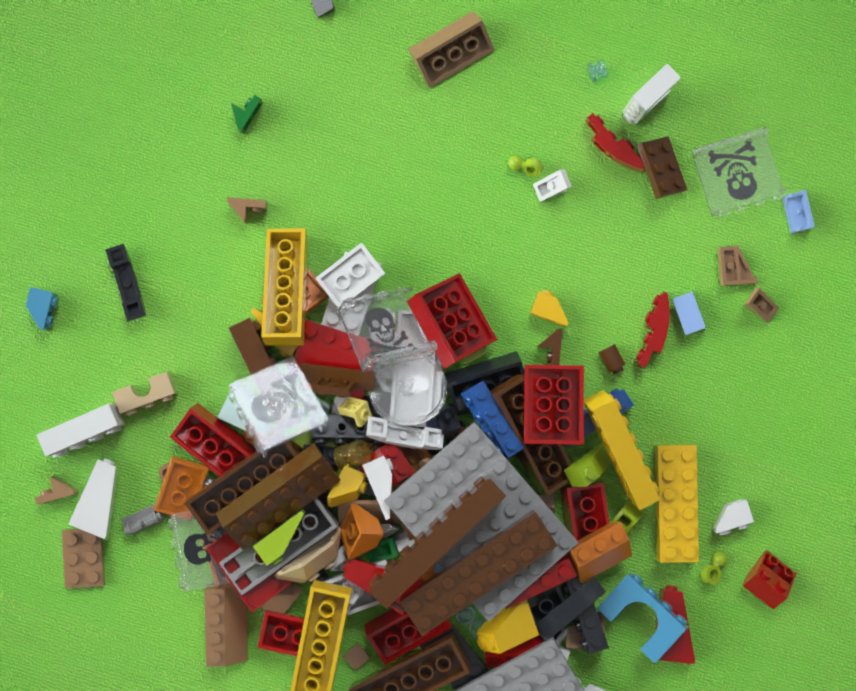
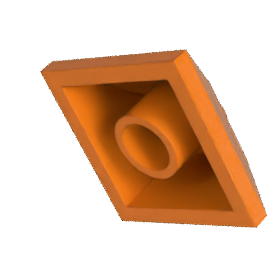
M352 503L340 525L341 537L348 559H353L377 547L379 541L383 538V528L380 526L379 520L356 503Z

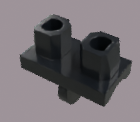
M444 405L440 408L436 418L445 439L456 438V432H461V426L454 405Z

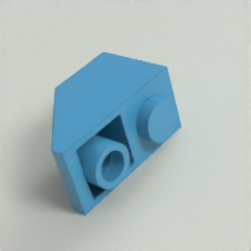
M30 287L26 307L39 329L48 331L49 327L51 328L53 325L54 317L52 314L53 310L58 306V294Z

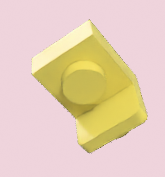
M349 397L338 407L339 413L354 418L358 427H362L368 421L369 416L372 417L369 405L365 400Z

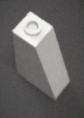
M104 458L103 461L97 460L69 525L108 540L118 468L114 466L115 462Z

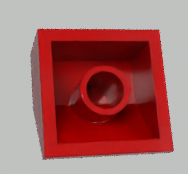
M392 444L382 446L357 462L362 473L366 474L362 465L382 456L385 459L390 458L394 467L391 470L392 486L414 474L399 446ZM366 475V480L368 481V483H369V485H370V487H371V484H370V482H369V480H368V477H367V475Z

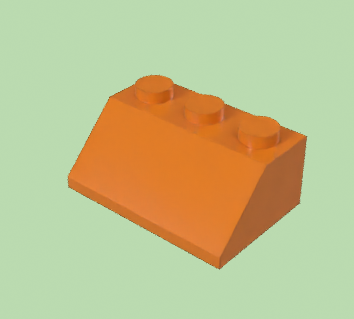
M612 521L578 540L579 543L567 552L581 583L632 556L630 540L621 522Z

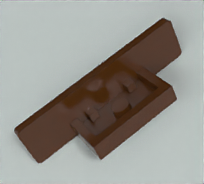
M301 363L300 381L313 383V393L337 395L340 398L350 397L355 389L373 391L375 389V372Z

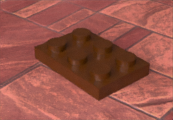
M669 136L642 142L637 145L656 199L687 190Z

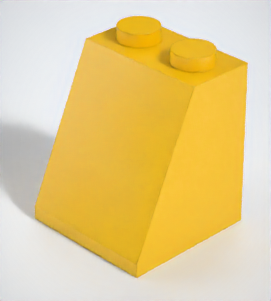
M527 599L507 609L504 608L489 622L486 620L476 632L478 637L477 643L482 651L499 654L539 635Z

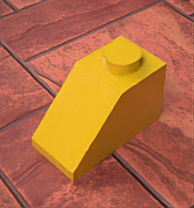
M547 290L538 291L530 314L566 327L568 320L558 299L553 297L554 293Z
M344 466L339 475L341 481L333 486L327 497L328 506L335 507L357 500L360 494H364L367 489L366 474Z

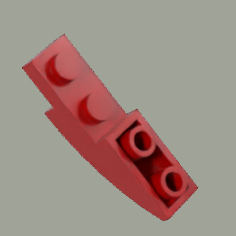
M592 113L586 118L585 122L596 134L591 141L599 150L616 163L628 169L641 173L645 170L641 155L635 153L633 150L635 148L629 140L622 138L617 142L615 134L603 126L605 123L599 115L595 116Z
M664 291L660 295L657 294L652 303L655 306L652 312H648L644 320L646 322L645 327L652 331L651 333L647 332L643 340L646 344L643 350L640 349L635 358L637 360L636 365L641 368H646L652 352L660 354L665 344L669 327L670 309L668 294Z

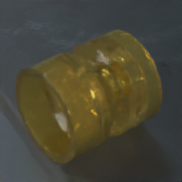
M363 440L338 446L334 451L335 463L341 470H343L344 466L350 468L362 466L369 463L371 459L370 448Z

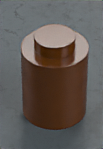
M616 344L598 352L608 373L613 372V374H617L624 370L622 366L626 364Z

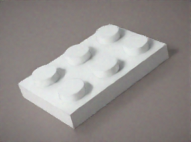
M360 243L315 279L335 305L341 309L384 276L385 272L365 246Z

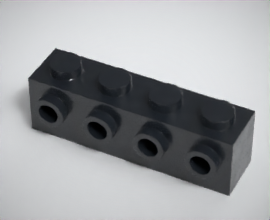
M311 415L309 419V443H315V445L334 443L337 446L345 445L346 443H353L355 446H362L365 443H372L373 446L384 445V442L366 436L368 421L362 427H358L354 418L344 415ZM372 415V417L388 420V416Z
M578 576L563 582L561 585L564 594L569 597L586 582L581 583ZM593 603L575 618L576 621H574L575 628L582 637V640H580L583 651L587 652V655L609 648Z

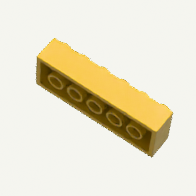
M305 228L267 229L261 336L265 345H304L308 235Z
M604 390L584 399L585 408L628 499L639 510L659 501L660 498L657 493L660 490L657 484L652 482L650 478L652 473L649 467L645 466L642 461L645 459L644 455L635 446L637 440L634 434L628 431L629 423L626 417L622 416L619 411L622 408L618 400L614 399L611 394H607Z
M654 445L655 483L660 490L657 493L660 500L655 502L656 560L660 563L699 562L697 445Z
M314 580L310 588L290 691L333 690L353 588Z

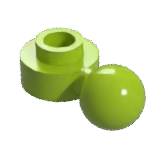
M514 155L508 161L510 169L514 171L523 169L526 174L533 177L540 176L543 169L541 162L535 158L523 161L520 156Z
M723 552L714 553L712 555L713 564L706 565L703 568L701 576L704 583L716 585L720 581L721 571L719 568L727 563V556Z

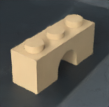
M164 372L148 378L151 390L144 397L137 394L134 385L113 391L112 394L119 413H126L129 416L137 413V409L144 406L145 409L155 406L156 401L162 400V402L174 399L173 395L178 393L170 372Z

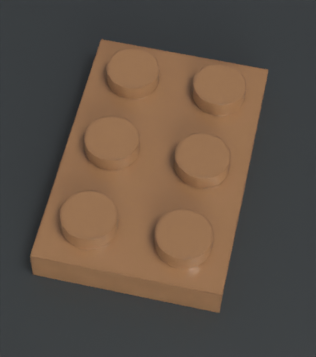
M81 529L62 530L65 588L104 586L103 538Z

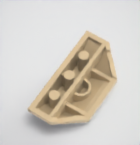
M337 527L279 570L274 577L280 580L304 583L307 580L312 582L320 576L318 572L321 569L328 570L335 564L333 560L338 557L341 535L340 527Z

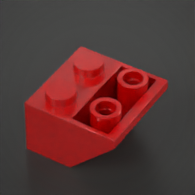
M766 550L748 572L743 587L770 608L775 609L788 598L797 573Z

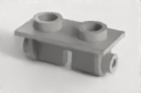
M154 504L121 519L125 526V534L132 535L165 520L162 513L154 511Z

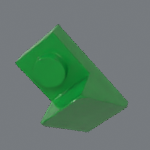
M256 95L247 100L244 106L246 108L245 111L231 103L237 128L242 134L245 133L263 104L262 99Z
M394 536L380 540L377 547L367 552L369 562L399 556Z

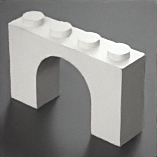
M666 64L632 96L622 111L625 120L630 124L636 125L669 94L670 89L681 77Z

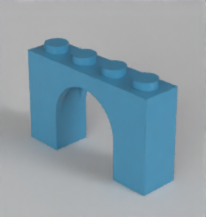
M629 573L597 609L612 622L632 602H643L651 606L656 612L658 627L655 634L640 650L656 663L689 627L686 625L687 621L685 618L671 611L673 608L666 601L662 602L657 598L658 594L651 587L647 588L642 584L643 580L640 576Z

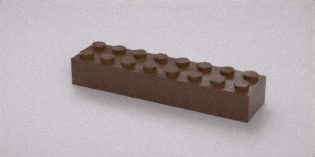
M487 475L485 477L480 476L473 483L475 487L470 491L465 490L458 497L459 502L455 505L450 504L443 511L445 514L440 519L438 517L429 524L430 529L427 532H420L414 538L415 543L411 547L409 545L405 546L399 552L400 557L396 561L394 559L390 560L384 566L385 571L381 575L377 573L370 579L369 591L385 609L506 497Z
M532 510L400 597V603L423 636L558 545L538 514Z

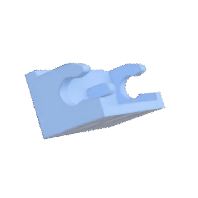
M806 190L794 194L790 193L782 197L791 234L815 227Z
M693 292L672 299L685 335L706 328Z

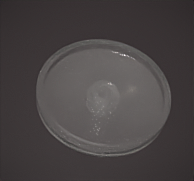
M414 351L415 355H410L407 352L392 353L383 358L373 369L375 372V389L373 391L369 390L371 403L381 417L393 424L413 426L424 423L435 416L444 404L447 392L444 372L433 358L418 351Z

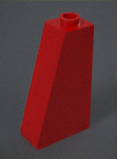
M354 558L352 562L348 560L342 569L345 571L343 577L372 595L369 591L370 579L377 573L381 575L385 571V567ZM420 577L400 597L422 584L424 579ZM398 597L389 607L403 615L405 609L400 603V597Z
M666 585V588H660L659 599L670 604L673 608L671 611L685 618L687 621L686 625L689 627L683 592L673 585ZM689 628L661 657L660 661L695 664Z

